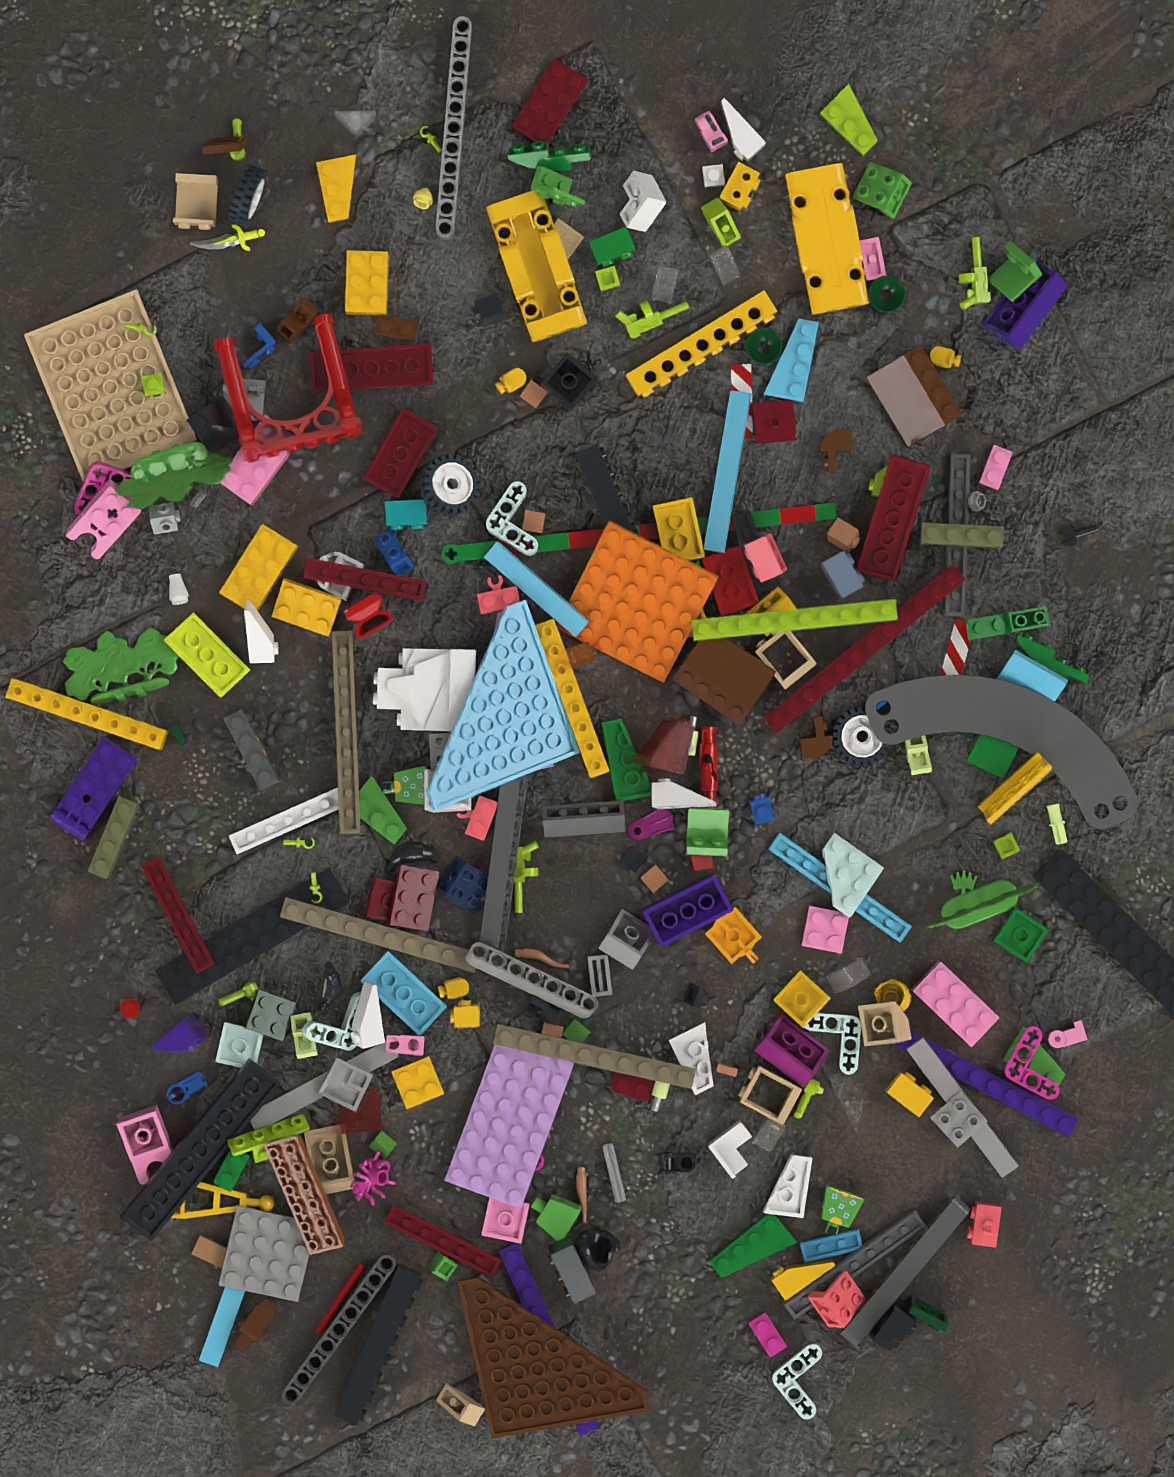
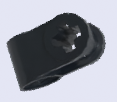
M691 1152L657 1153V1156L660 1157V1170H658V1174L691 1172L696 1167V1157ZM683 1158H691L693 1164L690 1167L683 1166L681 1162Z

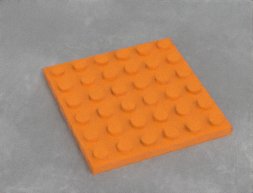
M609 521L568 602L586 617L589 623L577 637L573 636L559 622L557 629L664 683L692 629V620H697L719 576Z

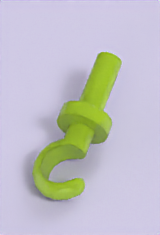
M423 126L420 129V135L423 138H428V144H432L437 152L440 153L442 148L436 142L437 137L435 135L432 136L430 133L423 135V130L429 128L428 126Z
M140 322L139 325L125 323V328L136 329L139 333L142 330L148 336H153L157 331L155 325H153L154 332L149 333L147 326H142Z
M297 837L296 840H283V845H296V848H300V845H303L304 848L311 849L315 841L313 838H310L312 845L306 846L305 840H300V837Z
M312 872L310 890H313V894H318L320 899L318 901H311L319 903L322 900V894L318 892L320 885L317 884L316 872Z

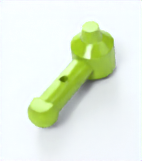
M236 118L232 121L233 137L241 136L242 120ZM244 148L242 151L230 152L231 158L237 162L242 161L246 155Z
M248 982L241 990L218 999L219 1005L224 1006L243 997L250 998L253 1002L258 989L256 982Z
M811 1078L804 1086V1094L794 1113L796 1118H802L812 1095L823 1093L824 1089L820 1087L818 1081Z

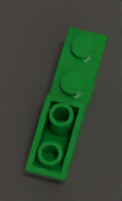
M537 141L532 143V145L516 144L509 147L508 159L529 168L537 169V166H543L552 171L572 170V162L591 160L590 145L576 144L573 147L565 148L564 146H558L550 150L549 142Z
M1046 606L965 620L969 640L1050 626Z
M1024 633L1022 636L1016 635L1015 640L1027 657L1065 679L1068 676L1082 683H1087L1090 675L1085 674V669L1076 665L1074 668L1067 666L1068 662L1056 657V660L1053 659L1056 651L1051 650L1053 646L1042 641L1041 644L1033 641L1034 638Z

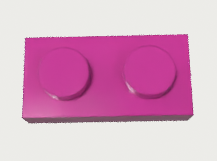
M766 1312L761 1313L748 1322L770 1357L787 1347Z

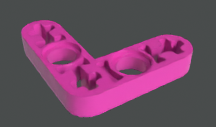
M93 462L87 471L74 504L76 514L79 516L82 512L80 506L84 505L85 498L88 499V504L101 490L103 485L109 479L112 480L114 474H121L123 480L127 479V477L133 479L131 472L104 462ZM101 468L103 473L95 475L94 470ZM88 485H94L97 490L93 494H88L85 488Z
M1028 1026L1023 1031L1005 1065L1004 1073L1010 1080L1049 1100L1054 1099L1059 1095L1058 1085L1027 1068L1042 1039V1032L1038 1027ZM1034 1030H1036L1035 1034L1038 1035L1037 1039L1033 1038L1030 1042V1044L1034 1045L1033 1048L1029 1047L1027 1044H1023V1040L1028 1042L1030 1036L1027 1035L1028 1032H1033ZM1022 1047L1027 1048L1029 1051V1055L1025 1059L1018 1057V1050ZM1016 1058L1019 1062H1023V1066L1019 1064L1017 1067L1018 1075L1010 1076L1009 1068H1014L1016 1065L1013 1059ZM1029 1075L1037 1077L1036 1085H1027L1026 1079ZM1042 1079L1045 1080L1042 1083L1047 1087L1053 1085V1090H1055L1053 1094L1049 1093V1095H1046L1047 1091L1041 1087L1040 1091H1037Z

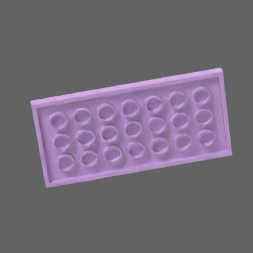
M494 1045L445 1181L521 1209L575 1062Z

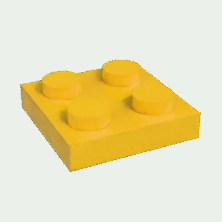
M800 970L773 1001L804 1028L831 998Z
M429 1056L392 1071L406 1109L444 1094Z

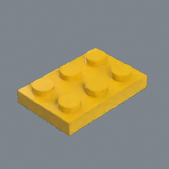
M693 498L652 506L661 547L688 561L705 557Z
M284 578L272 617L329 637L342 598Z

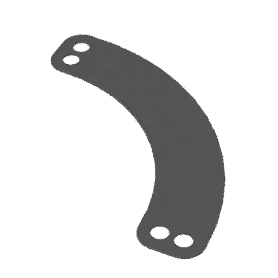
M944 675L901 682L875 691L866 701L865 712L876 738L884 744L894 745L915 737L943 732H969L995 737L1020 747L1031 755L1038 751L1052 766V771L1066 785L1090 826L1096 829H1106L1128 820L1137 811L1138 798L1125 771L1096 733L1073 713L1053 700L1030 689L1006 681L980 676ZM885 700L890 703L891 710L887 715L877 713L876 705L878 702ZM889 719H894L898 722L899 728L894 734H888L884 730V723ZM1124 796L1127 799V806L1124 810L1119 811L1113 807L1115 797ZM1098 804L1107 805L1109 813L1105 818L1095 816L1094 809Z

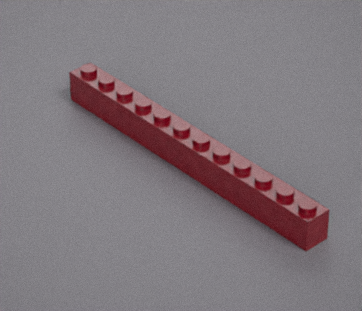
M954 564L950 565L897 608L898 620L883 621L876 625L764 716L765 722L777 734L966 580Z

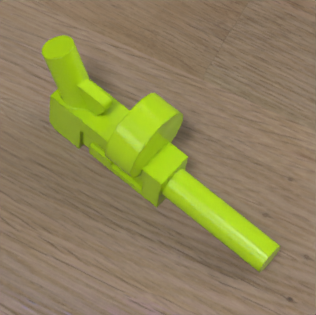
M980 237L972 238L974 268L971 269V273L958 275L959 284L972 283V290H967V299L960 302V307L963 310L973 304H986L991 301V295L988 292L987 267H982Z
M645 300L639 303L644 315L643 317L637 319L635 313L627 316L621 310L616 313L615 317L625 324L629 336L634 339L641 336L640 333L662 325V320L689 309V305L685 301L662 312H652L648 301Z
M536 841L524 847H518L514 877L515 913H523L522 882H525V877L538 876V868H525V860L530 861L531 852L539 848Z

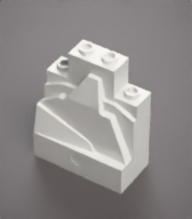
M403 648V653H399V665H402V669L378 668V672H374V684L378 685L377 692L373 694V705H377V709H401V713H397V726H401V730L452 731L475 679L477 651Z

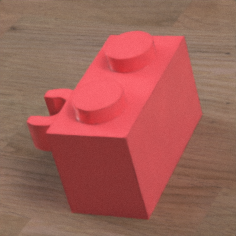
M771 533L744 545L746 548L744 550L748 560L752 561L754 566L753 572L761 582L780 575L787 570Z
M498 576V584H492L489 577L487 582L493 591L477 594L481 615L503 611L505 607L520 602L517 586L501 589L503 584L502 576Z
M479 795L474 810L471 809L464 815L457 813L459 818H471L465 834L484 841L498 802Z
M975 1201V1206H971L970 1218L973 1221L972 1227L969 1226L967 1238L970 1239L971 1244L996 1248L1002 1208L1000 1205Z

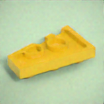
M356 154L316 162L329 223L349 219Z

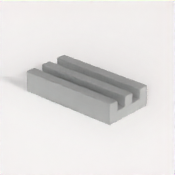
M608 954L587 956L592 995L594 997L612 995ZM600 959H604L608 991H604ZM592 960H596L600 992H596Z

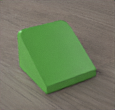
M574 1019L562 1035L568 1040L582 1043L591 1031Z
M437 1251L427 1265L432 1273L445 1281L449 1279L458 1266L455 1261L440 1251Z

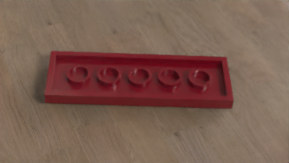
M431 343L339 350L349 391L434 385ZM309 352L312 393L328 392L329 381L322 352Z
M891 454L856 571L895 582L931 465Z

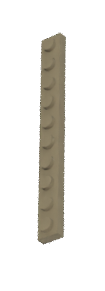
M332 631L340 834H359L361 830L352 631Z
M285 897L280 914L282 918L475 973L476 968L466 961V954L469 949ZM473 952L476 957H480L478 952Z
M502 1024L497 1025L493 1043L692 1089L696 1068Z

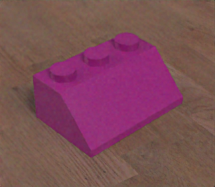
M781 1013L754 1051L803 1088L815 1075L829 1049Z

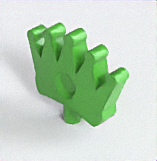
M962 871L961 878L959 872H956L955 879L953 875H950L953 889H961V894H965V889L973 890L977 879L976 875L973 880L971 872L968 873L967 878L965 871Z

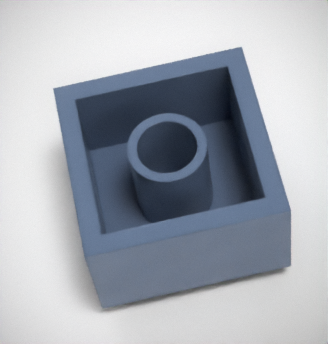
M844 551L820 564L839 600L864 587L862 584L864 582L863 576L860 571L856 572L852 566L855 564L853 558L849 553L845 554Z

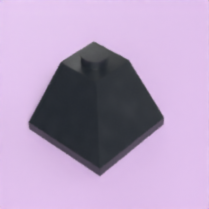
M224 397L202 408L186 420L198 438L213 453L218 452L239 437L232 408Z

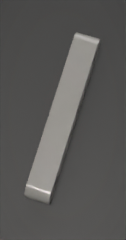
M477 942L472 945L466 954V961L471 966L580 1018H589L598 1007V1001L593 995L486 944ZM473 952H478L481 957H476ZM492 960L498 962L499 966H495ZM510 969H514L517 975L511 973ZM528 978L534 979L535 983H531ZM546 986L551 987L554 992H550ZM565 995L570 996L572 1001L567 1000ZM583 1004H587L590 1009H586Z

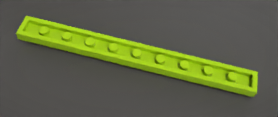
M896 599L697 619L692 620L694 641L893 621L898 620Z

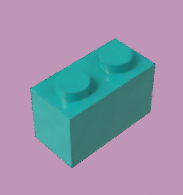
M425 499L385 501L386 526L391 527V530H403V526H411V529H423V525H428Z

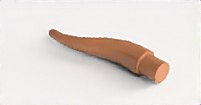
M527 948L515 949V957L537 959L553 967L569 968L568 964L555 962L538 950Z
M578 1167L576 1188L580 1205L583 1206L581 1209L582 1222L586 1223L585 1168Z

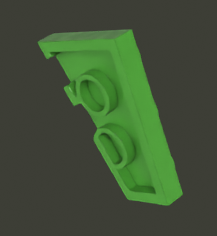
M371 775L359 791L360 818L395 845L407 830V827Z
M1024 1025L1021 1027L1020 1031L1018 1032L1017 1036L1012 1042L1010 1048L1008 1049L1007 1053L1002 1059L1003 1061L1008 1062L1015 1046L1017 1045L1023 1031L1025 1030ZM1028 1032L1027 1035L1030 1036L1028 1042L1023 1040L1022 1043L1027 1044L1029 1047L1033 1048L1034 1045L1030 1044V1042L1034 1037L1030 1032ZM1039 1044L1027 1068L1052 1080L1059 1086L1066 1074ZM1025 1047L1018 1050V1057L1021 1059H1025L1029 1055V1051ZM1016 1058L1013 1059V1061L1016 1062L1015 1068H1017L1019 1064L1021 1066L1024 1065L1023 1062H1019ZM1029 1075L1033 1079L1037 1080V1077L1035 1075Z

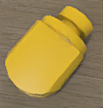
M941 346L934 347L930 353L933 365L951 369L952 364H955V367H959L962 356L957 355L956 357V351Z
M513 368L500 377L501 383L497 382L495 386L500 394L504 393L505 390L508 393L513 392L524 385L526 381L525 372L520 368Z
M461 977L446 980L443 982L444 987L442 985L437 986L440 998L446 995L447 999H455L465 996L469 991L468 982Z

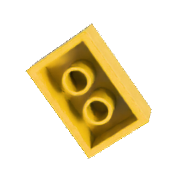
M347 250L346 314L387 316L388 252Z

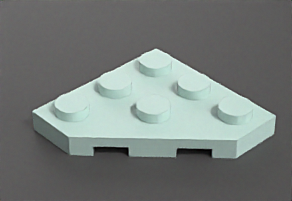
M834 833L822 849V854L825 859L833 907L850 918L884 868Z

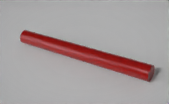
M358 1264L315 1329L317 1333L322 1335L365 1270L366 1266L364 1264Z

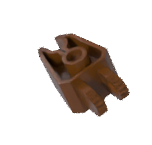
M267 1298L258 1303L248 1317L244 1315L238 1323L240 1326L239 1330L242 1333L235 1342L237 1349H245L251 1340L256 1342L258 1339L261 1341L268 1332L265 1328L273 1318L276 1305Z

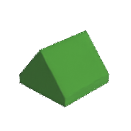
M381 1131L369 1147L375 1152L379 1151V1155L385 1159L397 1143Z

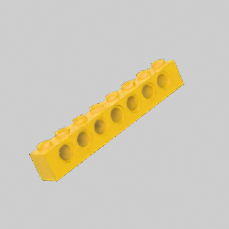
M764 290L629 372L625 377L637 397L642 395L645 398L654 392L653 388L660 385L663 387L670 383V378L677 374L680 377L688 372L687 367L692 364L698 366L706 361L705 356L710 353L714 356L721 352L723 345L728 342L732 345L741 339L739 336L743 333L750 334L758 329L756 325L761 322L767 324L775 319L774 314L777 313V310ZM751 309H756L759 311L760 317L752 319L749 317L748 312ZM733 320H740L742 328L739 330L733 329L731 322ZM717 330L723 331L725 338L723 340L715 339L714 332ZM705 341L708 344V348L705 351H700L696 346L697 342ZM682 351H687L691 358L688 361H682L679 358V354ZM664 362H671L673 370L665 372L662 369V364ZM648 372L656 375V380L652 383L647 382L644 378Z
M554 619L535 625L590 778L610 772Z
M16 678L11 679L5 696L17 702L158 750L163 749L168 730Z

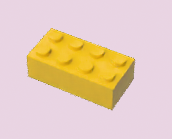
M262 524L219 593L244 609L246 601L250 600L256 610L259 611L298 549V546Z

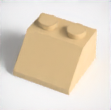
M895 1001L858 1006L864 1046L898 1043L911 1039L909 1020Z

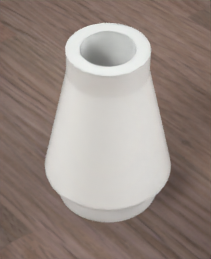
M181 574L170 575L169 600L172 601L173 605L187 603L189 594Z

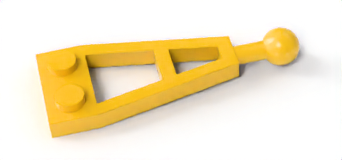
M201 1181L197 1185L198 1188L214 1192L213 1208L185 1212L184 1201L171 1218L186 1219L236 1212L237 1205L220 1207V1194L240 1198V1206L260 1207L263 1211L272 1210L275 1202L269 1195H264L260 1199L247 1198V1193L236 1190L229 1192L218 1185Z

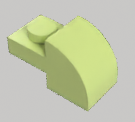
M923 735L906 740L905 749L911 774L932 772L926 736Z
M311 1013L290 1016L297 1058L318 1055L316 1042L306 1038L302 1032L304 1024L313 1021ZM310 1029L309 1032L311 1034L315 1033V1029Z

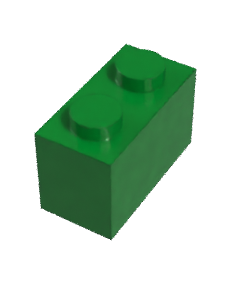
M627 227L589 242V247L597 266H603V268L613 265L614 260L619 258L622 260L631 258L633 256L632 253L636 250Z
M230 1150L213 1183L231 1192L252 1153L248 1151L233 1156Z

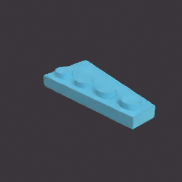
M798 319L764 395L804 402L819 322Z

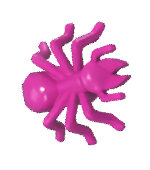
M379 1151L375 1153L374 1157L367 1158V1160H364V1163L359 1164V1167L366 1176L359 1172L353 1173L354 1176L363 1179L362 1182L353 1181L350 1184V1188H353V1193L357 1194V1201H360L364 1195V1197L370 1200L371 1205H375L373 1197L368 1194L370 1186L371 1191L385 1199V1195L377 1190L375 1185H395L394 1181L388 1180L390 1163L386 1160L378 1159Z

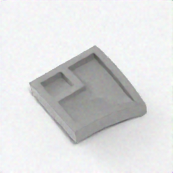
M336 1057L318 1093L356 1112L373 1074Z

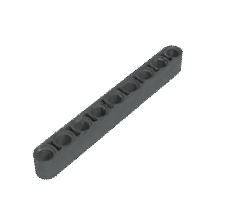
M524 775L500 785L480 943L486 944L502 953L506 945L527 778Z
M954 1195L868 1296L866 1302L848 1324L841 1329L839 1334L856 1347L967 1216L971 1208Z
M385 1252L380 1255L287 1383L282 1393V1399L286 1404L293 1405L299 1401L394 1270L396 1257L393 1253ZM383 1258L391 1259L392 1266L384 1267L381 1260ZM377 1274L381 1281L374 1284L370 1281V1276ZM366 1291L369 1298L361 1300L358 1297V1292ZM353 1307L356 1309L357 1314L349 1316L346 1313V1309ZM342 1324L345 1331L342 1333L336 1332L334 1325ZM329 1340L332 1342L333 1347L325 1349L322 1342ZM314 1356L319 1357L321 1364L313 1365L310 1358ZM306 1373L309 1376V1380L302 1382L299 1380L298 1375ZM293 1389L296 1391L297 1397L289 1398L286 1392Z

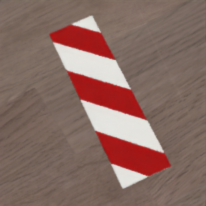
M732 364V391L751 393L744 439H753L751 364Z
M955 620L940 676L962 674L971 642L968 639L965 621Z

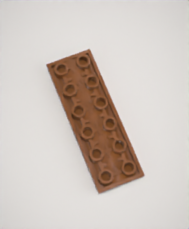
M294 1135L265 1143L264 1148L310 1255L343 1247L345 1245L344 1236L302 1137Z

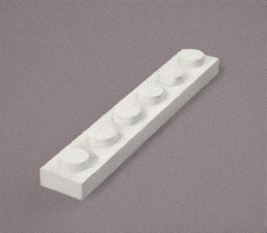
M338 788L229 835L236 854L338 810Z

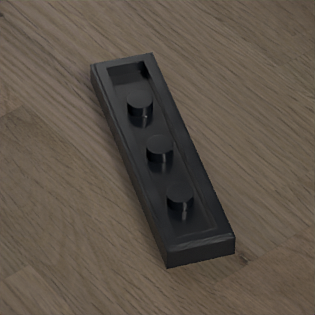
M751 511L732 516L731 520L756 594L775 588L773 578L761 582L755 576L752 561L748 560L744 550L746 548L744 545L759 538Z

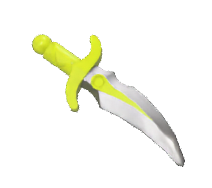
M233 224L232 227L237 230V234H224L209 240L191 241L190 244L203 249H224L227 246L234 247L236 244H241L244 250L250 251L251 249L246 246L245 241L259 238V236L263 237L265 231L259 229L258 231L253 230L243 233L239 226Z

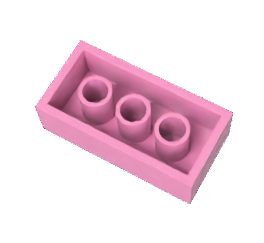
M267 425L261 430L260 436L265 440L272 439L277 436L278 431L274 427ZM281 428V439L294 437L290 432ZM239 450L233 458V462L229 465L231 470L220 483L253 506L291 453L284 451L280 452L276 457L268 458L264 456L260 457L258 461L248 463L242 460L241 450Z
M939 960L911 988L926 1005L971 1047L1000 1018Z

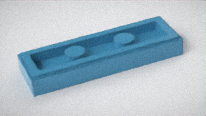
M859 1228L837 1233L836 1236L828 1235L800 1242L804 1263L853 1252L862 1246Z

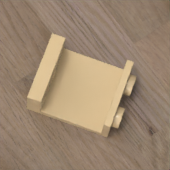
M176 173L177 197L175 218H173L174 224L178 225V228L190 229V226H198L200 230H210L211 227H216L218 177L216 175Z

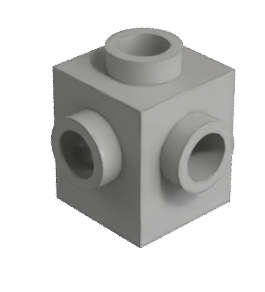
M173 502L149 506L150 522L154 535L178 530V522H181L179 510H175Z

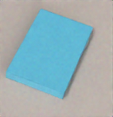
M1017 650L1013 652L996 678L997 680L1030 689L1054 702L1068 682L1064 677Z

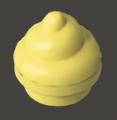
M427 187L414 193L413 203L415 206L421 209H428L432 205L433 197Z

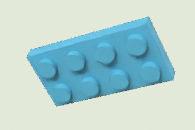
M389 951L361 980L363 984L364 981L376 984L378 998L419 1036L447 1007L440 998Z

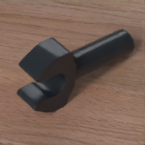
M1096 524L1079 530H1074L1071 526L1065 527L1059 535L1068 533L1071 535V540L1062 543V545L1068 547L1075 546L1078 538L1096 533L1098 528Z

